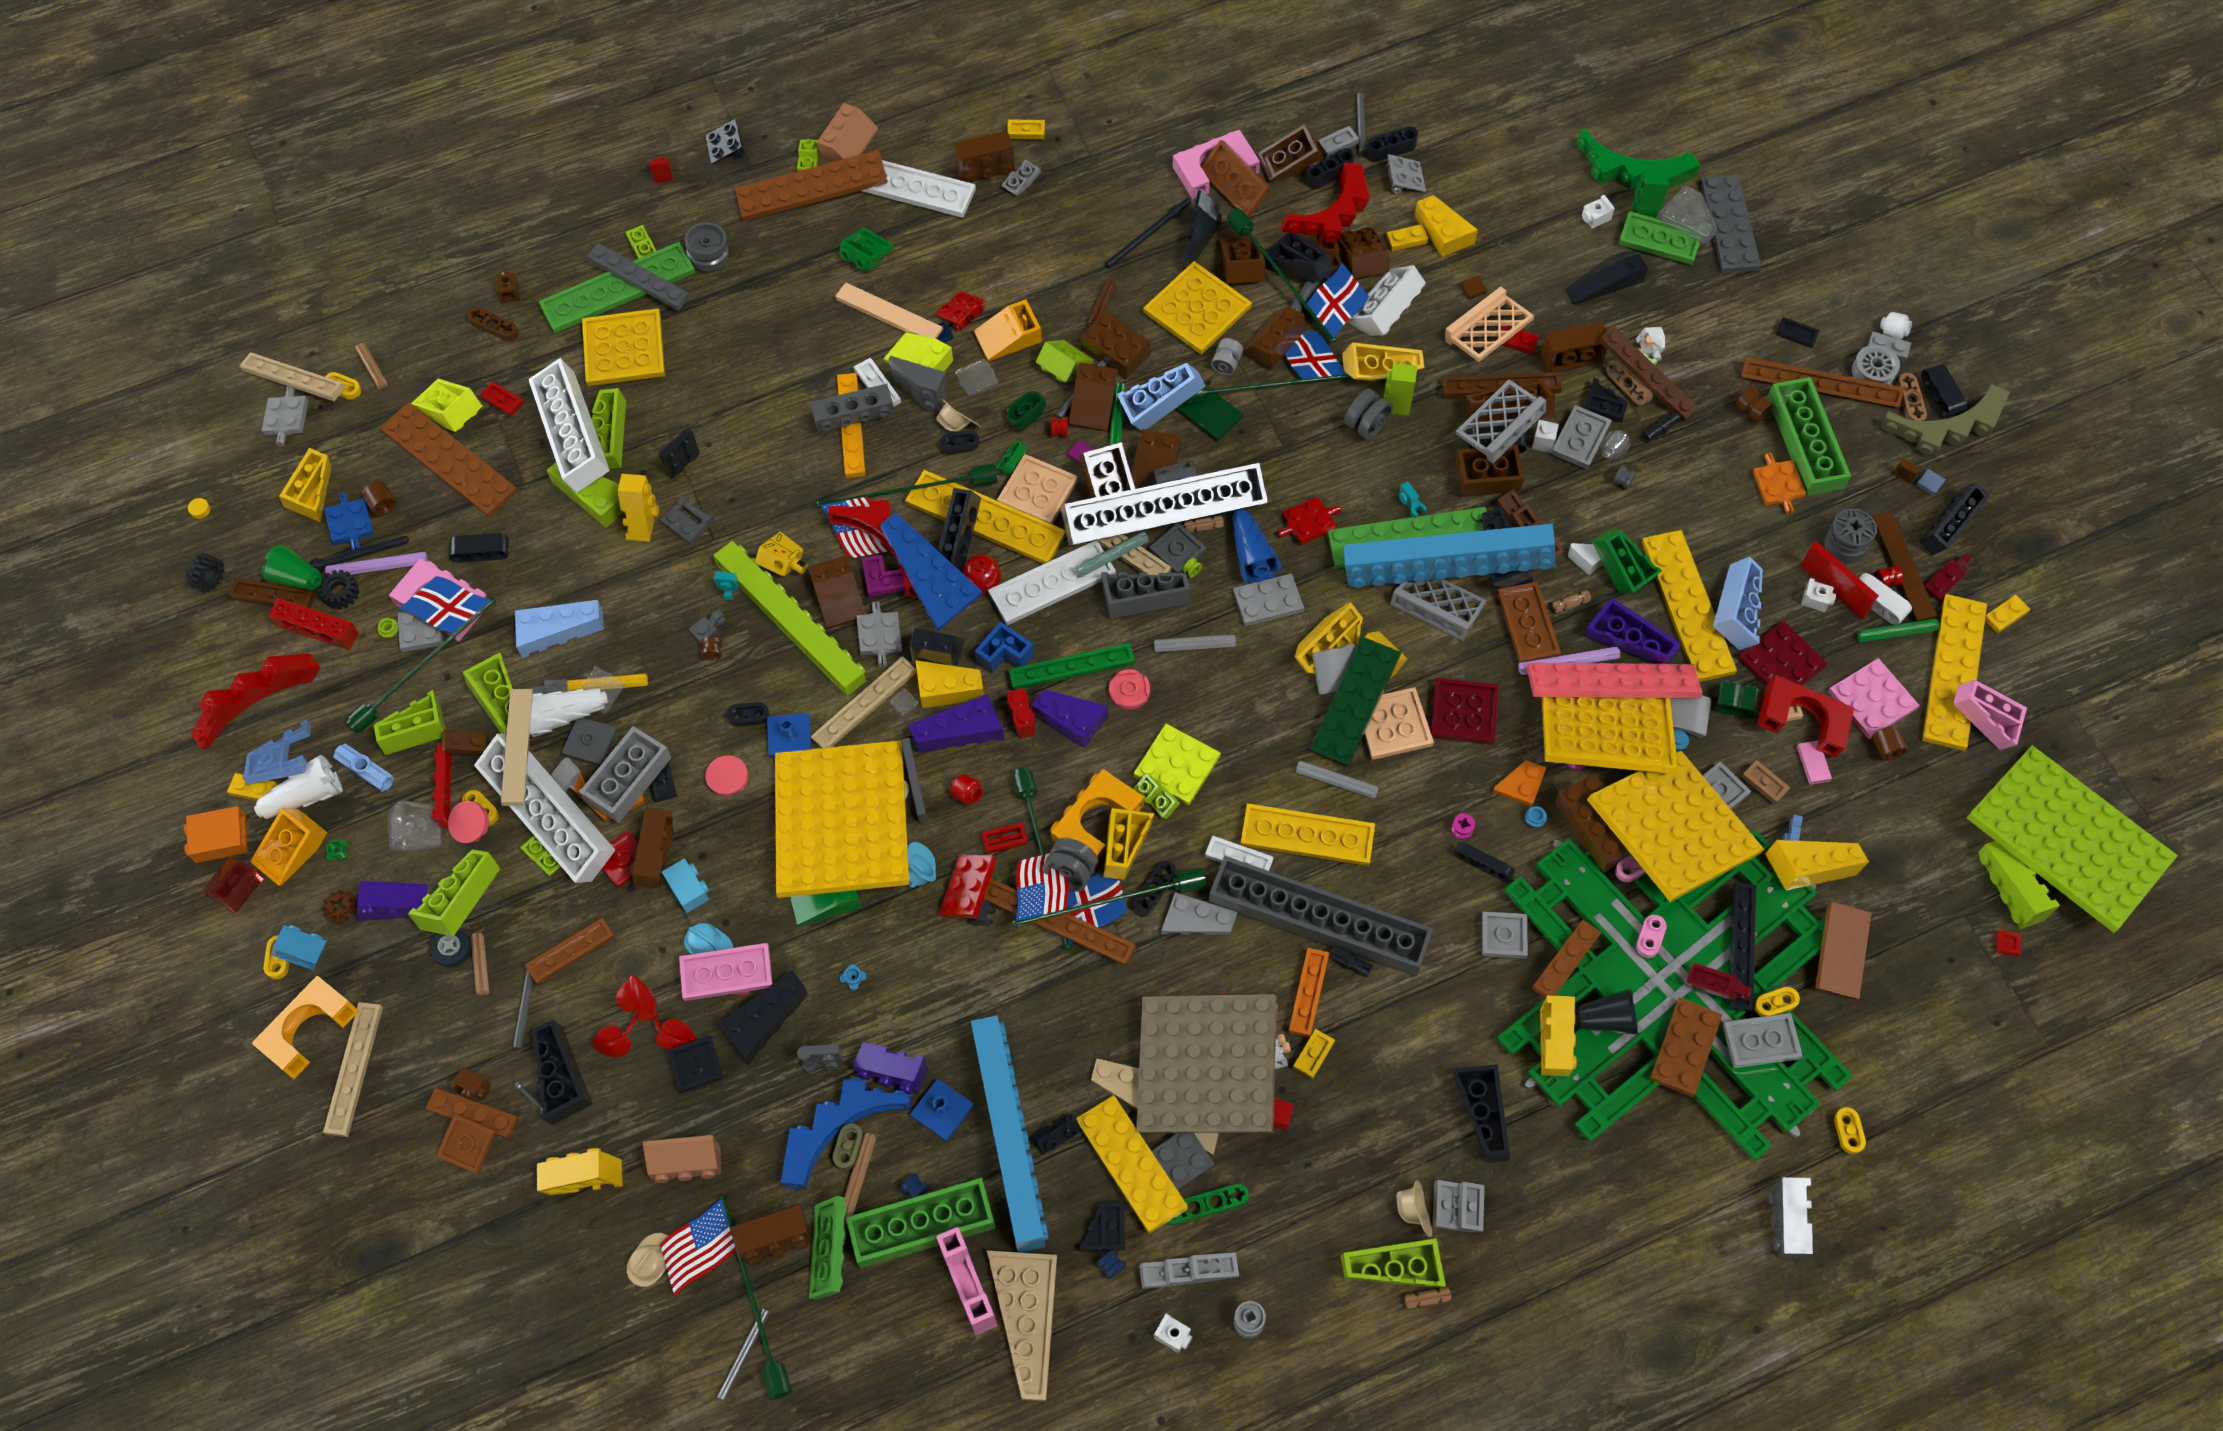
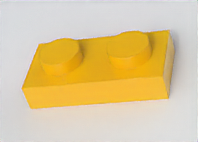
M1008 120L1010 139H1044L1045 120Z
M1423 224L1386 233V238L1392 252L1427 244L1429 239Z
M2014 595L1988 613L1985 617V622L1998 634L2026 615L2030 608L2017 595Z
M235 773L227 793L230 796L257 801L269 793L277 784L275 781L270 780L247 784L243 779L244 775Z
M1315 1029L1295 1062L1293 1069L1313 1080L1335 1043V1039Z

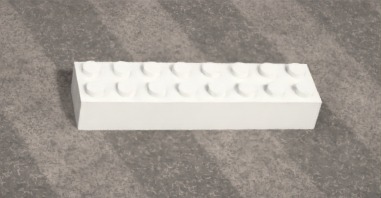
M559 358L528 380L561 477L577 493L610 470L575 373Z
M496 734L474 765L500 796H502L507 734ZM529 752L524 806H510V808L575 883L592 882L615 852V849Z

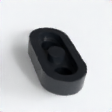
M972 430L948 433L940 439L941 450L946 454L974 451L980 445L979 435Z
M753 702L730 706L726 716L729 723L733 726H749L765 723L770 713L764 703ZM758 713H762V716L756 717ZM737 715H741V718L735 719Z

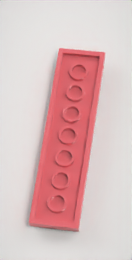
M1528 663L1527 665L1533 697L1701 698L1702 689L1694 664Z

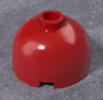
M973 555L965 561L961 569V573L982 591V596L989 595L988 590L1001 583L1000 566L989 555Z

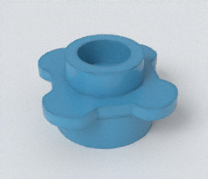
M851 964L844 971V974H841L840 981L848 984L851 990H856L860 982L866 979L867 975L864 971L861 972L856 965Z

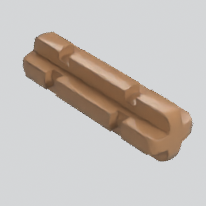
M1220 515L1214 516L1213 519L1207 517L1195 519V522L1192 520L1184 522V528L1189 532L1213 529L1212 527L1214 526L1215 528H1220L1224 525L1223 518Z
M1584 590L1579 592L1580 594L1575 593L1564 597L1562 601L1560 599L1553 601L1551 607L1554 613L1581 605V602L1583 604L1589 602L1591 599L1589 591Z
M1448 1287L1440 1288L1439 1291L1435 1289L1419 1292L1417 1295L1409 1294L1404 1297L1405 1305L1410 1309L1415 1308L1417 1305L1426 1306L1436 1304L1439 1301H1450L1451 1292Z

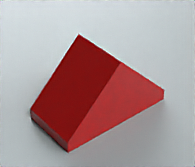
M670 156L652 158L649 161L655 183L673 180Z

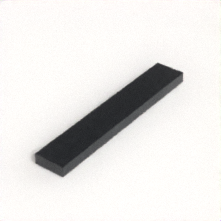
M1734 882L1732 885L1730 974L1737 976V979L1742 981L1741 985L1750 987L1752 993L1749 1001L1736 997V1000L1730 999L1729 1010L1743 1012L1753 1011L1756 885Z

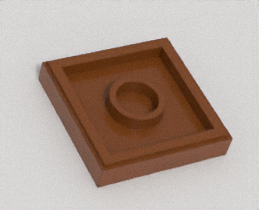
M454 1113L436 1157L479 1174L498 1130Z

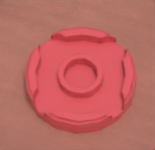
M1126 669L1118 672L1111 679L1109 695L1118 707L1133 710L1147 702L1150 696V683L1148 678L1140 674L1139 671Z
M725 755L716 758L710 763L706 769L705 779L708 787L714 794L730 797L745 788L748 783L749 774L746 765L741 759Z
M473 801L460 802L454 806L449 814L448 829L451 836L458 842L465 844L476 843L488 830V813L480 803Z

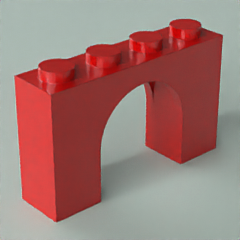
M1775 675L1766 686L1757 726L1777 734L1786 724L1790 707H1803L1817 718L1820 725L1816 750L1836 758L1846 748L1854 707L1827 697L1825 694L1808 689L1803 685L1796 684L1784 677Z

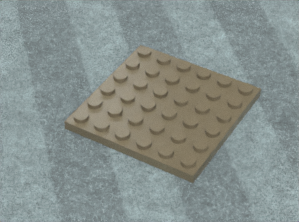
M1275 994L1142 997L1137 1132L1273 1133L1277 996Z

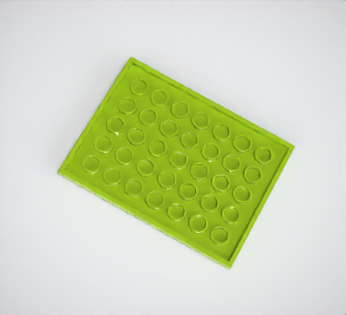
M2033 745L1967 816L1969 821L2113 933L2121 927L2178 856Z

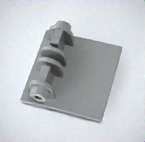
M1388 154L1387 169L1389 171V180L1392 183L1391 190L1395 194L1401 193L1403 188L1426 192L1420 162Z

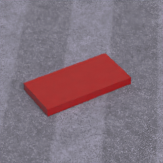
M1814 542L1810 546L1800 566L1819 583L1834 587L1833 593L1836 594V597L1863 620L1872 609L1879 595L1818 542Z

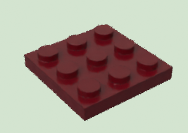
M1785 621L1761 637L1759 644L1748 647L1737 657L1765 686L1775 675L1784 677L1796 684L1805 685L1828 666V663Z
M1436 677L1431 725L1432 738L1494 745L1499 684Z

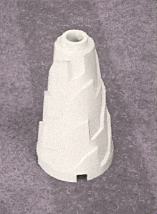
M600 688L533 694L530 734L532 737L549 733L552 729L567 725L571 721L589 716L590 713L605 708V704L608 703L606 692H601Z
M319 755L306 764L305 773L288 776L289 779L275 786L269 793L257 800L254 810L260 818L268 819L277 816L281 808L297 809L301 806H309L320 800H327L342 793L343 789L336 771H331L330 768L333 766L324 756Z

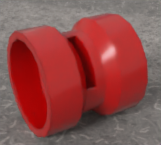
M1897 565L1889 567L1888 570L1878 569L1874 573V577L1887 587L1889 585L1895 587L1903 583V574Z

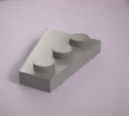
M1175 892L1161 934L1203 933L1204 935H1231L1237 912Z

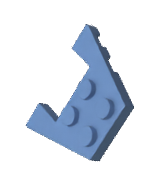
M308 720L301 722V727L293 732L291 729L285 731L283 738L273 742L270 740L247 754L243 777L247 784L306 772L307 761L303 755L289 761L287 760L290 744L310 736L311 724Z

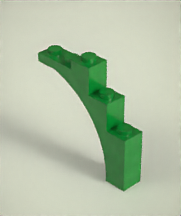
M1586 128L1579 131L1576 142L1578 148L1587 156L1588 161L1593 164L1591 174L1601 185L1620 176L1621 181L1629 189L1637 186L1640 176L1643 175L1645 169L1669 170V190L1697 177L1701 165L1691 152L1661 160H1645L1624 156L1598 143Z

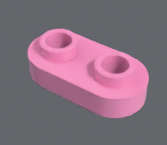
M1632 855L1619 861L1615 869L1617 878L1623 882H1631L1646 874ZM1623 870H1628L1630 874H1624Z
M1651 915L1643 923L1636 944V950L1644 958L1656 956L1660 949L1667 928L1666 922L1662 917ZM1652 923H1657L1659 928L1653 927ZM1650 942L1653 947H1647L1645 943Z

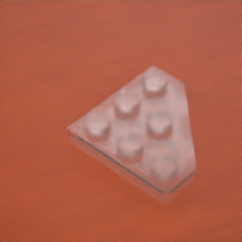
M1685 185L1657 216V220L1706 244L1717 231V226L1702 194Z

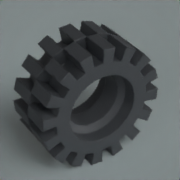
M201 553V555H196L197 559H192V564L189 563L188 567L190 568L186 570L188 575L185 576L187 584L206 593V591L210 592L211 588L215 589V584L219 585V579L223 578L221 573L225 569L223 568L224 563H222V560L208 553Z
M333 570L332 575L328 572L326 574L327 578H321L323 583L318 588L319 595L326 605L332 609L337 607L338 610L342 609L343 605L345 608H348V603L353 605L355 603L353 599L357 600V594H360L359 586L354 577L349 572H344L343 570H339V573ZM346 585L342 593L332 594V590L336 586Z

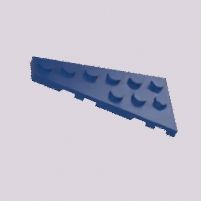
M896 512L881 523L880 528L890 547L895 551L900 565L902 564L908 580L919 600L924 604L926 612L931 617L937 632L982 596V591Z

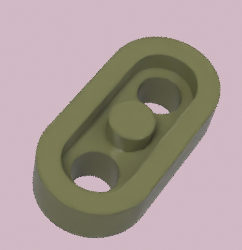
M851 1123L843 1126L838 1136L833 1153V1161L836 1167L841 1170L851 1169L858 1155L863 1133L856 1124ZM850 1134L856 1135L854 1140H848V1136ZM843 1156H849L847 1162L841 1161Z

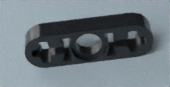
M1459 842L1453 852L1459 860L1501 881L1510 882L1515 873L1514 868L1509 864L1467 843Z
M1170 861L1159 863L1141 890L1148 889L1152 884L1160 886L1164 885V883H1172V878H1174L1176 873L1175 865ZM1167 868H1169V869H1170V874L1167 873V874L1164 876L1163 882H1162V880H1160V878H1161L1162 875H1163V870H1167ZM1168 888L1162 889L1156 894L1150 892L1145 895L1136 896L1133 900L1134 913L1139 917L1148 916ZM1147 896L1149 898L1146 903L1147 909L1143 907L1140 910L1138 903L1143 904Z

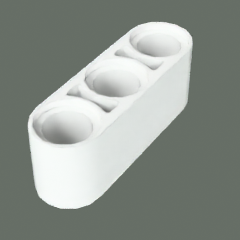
M1863 573L1859 577L1879 595L1871 610L1893 625L1900 624L1912 610L1907 600L1872 575Z

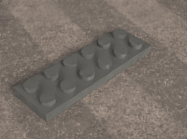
M1739 175L1701 177L1700 185L1721 272L1759 271L1761 263Z

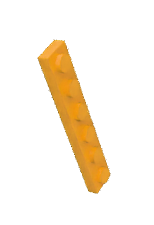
M857 373L837 375L839 395L858 391ZM861 422L846 427L842 426L846 478L866 476Z

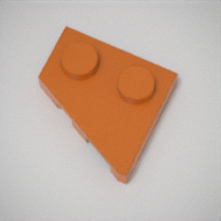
M1526 760L1494 787L1493 793L1532 807L1546 767Z

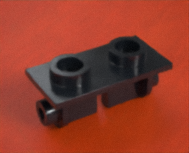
M1066 1114L1053 1122L1056 1127L1054 1130L1048 1125L1035 1132L1036 1135L1033 1136V1139L1039 1146L1042 1155L1054 1150L1060 1144L1082 1132L1078 1120L1073 1114L1069 1116Z

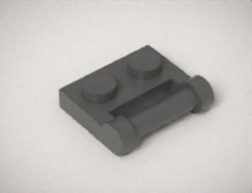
M681 496L677 504L660 519V522L691 546L713 524L714 517L698 509L690 503L687 497ZM684 509L688 510L702 522L698 525L683 514L682 511Z
M838 1044L802 1046L797 1051L798 1058L803 1061L804 1070L809 1073L815 1071L816 1068L836 1070L838 1067L844 1066V1058Z

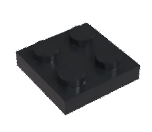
M686 428L659 453L665 473L671 479L680 474L700 454L694 433L689 428Z
M711 1035L667 1050L680 1094L724 1079Z

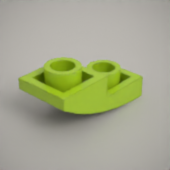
M800 140L797 171L818 166V140Z
M643 225L626 231L627 238L638 259L656 252Z
M1146 773L1133 788L1144 796V801L1151 804L1162 818L1167 819L1180 804L1149 773Z
M535 835L520 847L549 877L561 867Z

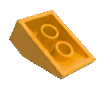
M281 808L250 862L278 886H282L318 850L327 832L301 810Z

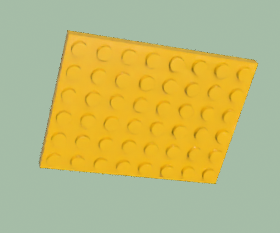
M902 740L775 753L777 898L910 885Z

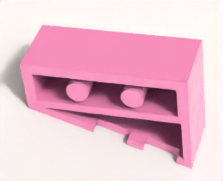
M1976 680L1959 685L1954 705L1999 750L2017 745L2027 707Z

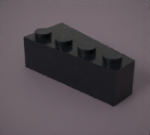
M1498 1064L1453 1068V1080L1486 1163L1510 1161Z

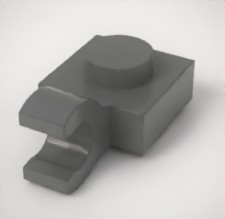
M718 609L712 613L709 620L703 617L688 630L701 644L703 638L715 637L718 634L716 628L722 625L726 619Z
M545 679L544 685H534V687H529V689L533 690V694H547L559 691L568 692L567 679Z

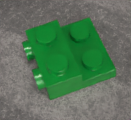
M864 227L841 241L839 255L843 260L853 262L858 269L870 272L881 264V258L893 251L894 244Z

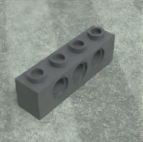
M888 384L810 402L818 432L830 431L834 428L846 427L854 423L867 422L874 418L895 414Z

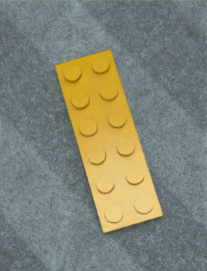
M1247 803L1241 846L1369 866L1375 823Z
M1114 1095L1077 1117L1082 1132L1149 1234L1188 1210L1187 1204Z

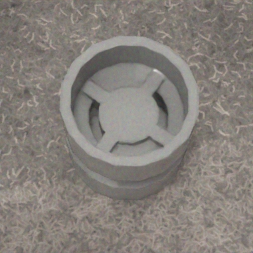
M1222 339L1212 359V369L1224 376L1233 375L1243 353L1242 345L1233 339Z
M1246 1301L1238 1306L1234 1317V1327L1240 1336L1251 1339L1257 1337L1262 1332L1266 1319L1263 1307L1255 1301Z

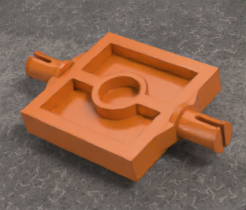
M1767 453L1764 455L1767 465L1753 470V475L1765 506L1782 504L1786 514H1792L1795 510L1791 502L1795 499L1804 498L1806 495L1793 460L1776 463L1773 454Z

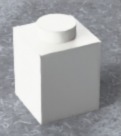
M1539 420L1532 449L1551 453L1559 424Z

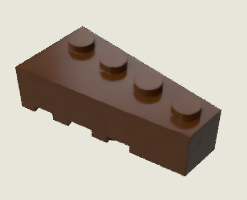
M1542 381L1519 385L1536 398L1541 396L1546 400V412L1539 419L1556 417L1555 395ZM1510 387L1504 392V396L1516 395V391ZM1497 390L1466 395L1467 418L1469 419ZM1517 400L1505 401V408L1517 407ZM1519 400L1520 407L1529 406L1532 403L1529 400ZM1494 402L1491 405V409L1503 408V402ZM1518 412L1506 413L1507 420L1518 417ZM1504 413L1492 414V421L1504 420ZM1481 415L1478 418V422L1490 421L1489 415Z

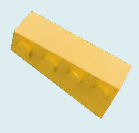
M1776 840L1765 853L1786 891L1856 876L1869 862L1858 843Z

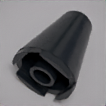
M1626 989L1578 1006L1579 1011H1575L1576 1025L1581 1024V1029L1632 1035L1638 1034L1632 989Z

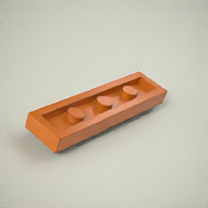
M1307 948L1288 1033L1311 1037L1329 952Z

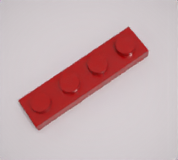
M437 743V752L434 753L436 771L433 772V778L436 783V789L433 790L435 809H432V818L441 829L448 828L451 806L452 753L443 752L442 743Z

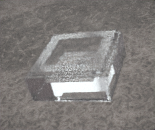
M905 688L889 700V704L903 718L919 705L918 701Z

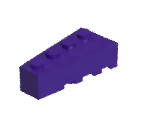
M1612 597L1589 624L1585 633V637L1609 647H1618L1622 652L1654 664H1670L1681 646L1680 642Z
M987 694L909 724L911 737L918 753L946 749V747L956 745L961 747L978 742V744L987 743L986 741L1004 740L1003 728Z

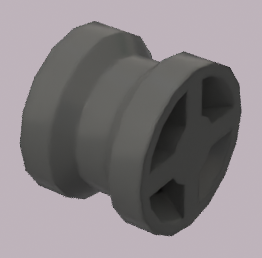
M1622 465L1613 483L1621 484L1628 490L1637 472L1634 470L1630 471L1626 466Z

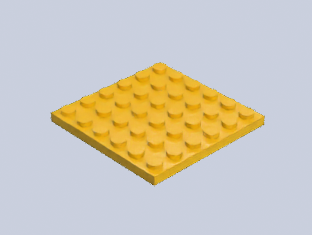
M1542 697L1545 762L1669 774L1677 773L1678 763L1670 698Z
M1682 751L1676 753L1678 763L1676 774L1638 771L1591 794L1587 799L1670 902L1754 858L1764 850Z

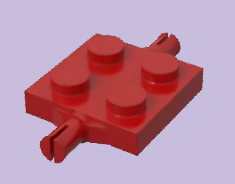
M1318 497L1282 511V518L1286 522L1287 527L1278 530L1277 535L1281 539L1291 534L1300 545L1306 544L1328 534V531L1332 529H1337V525L1331 516L1341 513V508L1337 504L1327 509Z

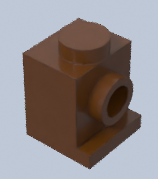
M505 271L501 275L496 276V293L500 302L520 301L519 282L515 273Z
M465 1067L461 1068L450 1085L456 1093H461L471 1100L473 1097L479 1100L485 1099L491 1086L485 1078Z

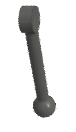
M516 1082L514 1086L540 1109L542 1115V1105Z

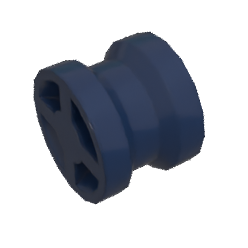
M914 1173L904 1182L900 1192L907 1194L911 1199L925 1195L929 1185L926 1182H921L919 1176Z
M1115 1249L1107 1253L1097 1263L1100 1269H1104L1109 1280L1118 1275L1127 1265L1124 1260L1118 1258V1253Z

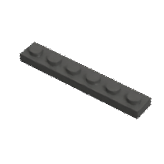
M599 243L587 255V259L591 263L678 311L690 298L688 292Z

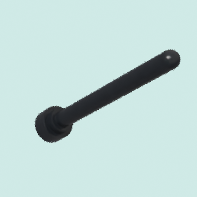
M398 537L327 559L312 558L310 563L320 573H323L326 566L339 564L409 542V537Z

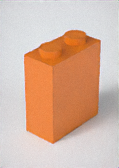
M239 806L186 816V824L184 825V833L187 837L185 853L195 863L248 853L246 814Z

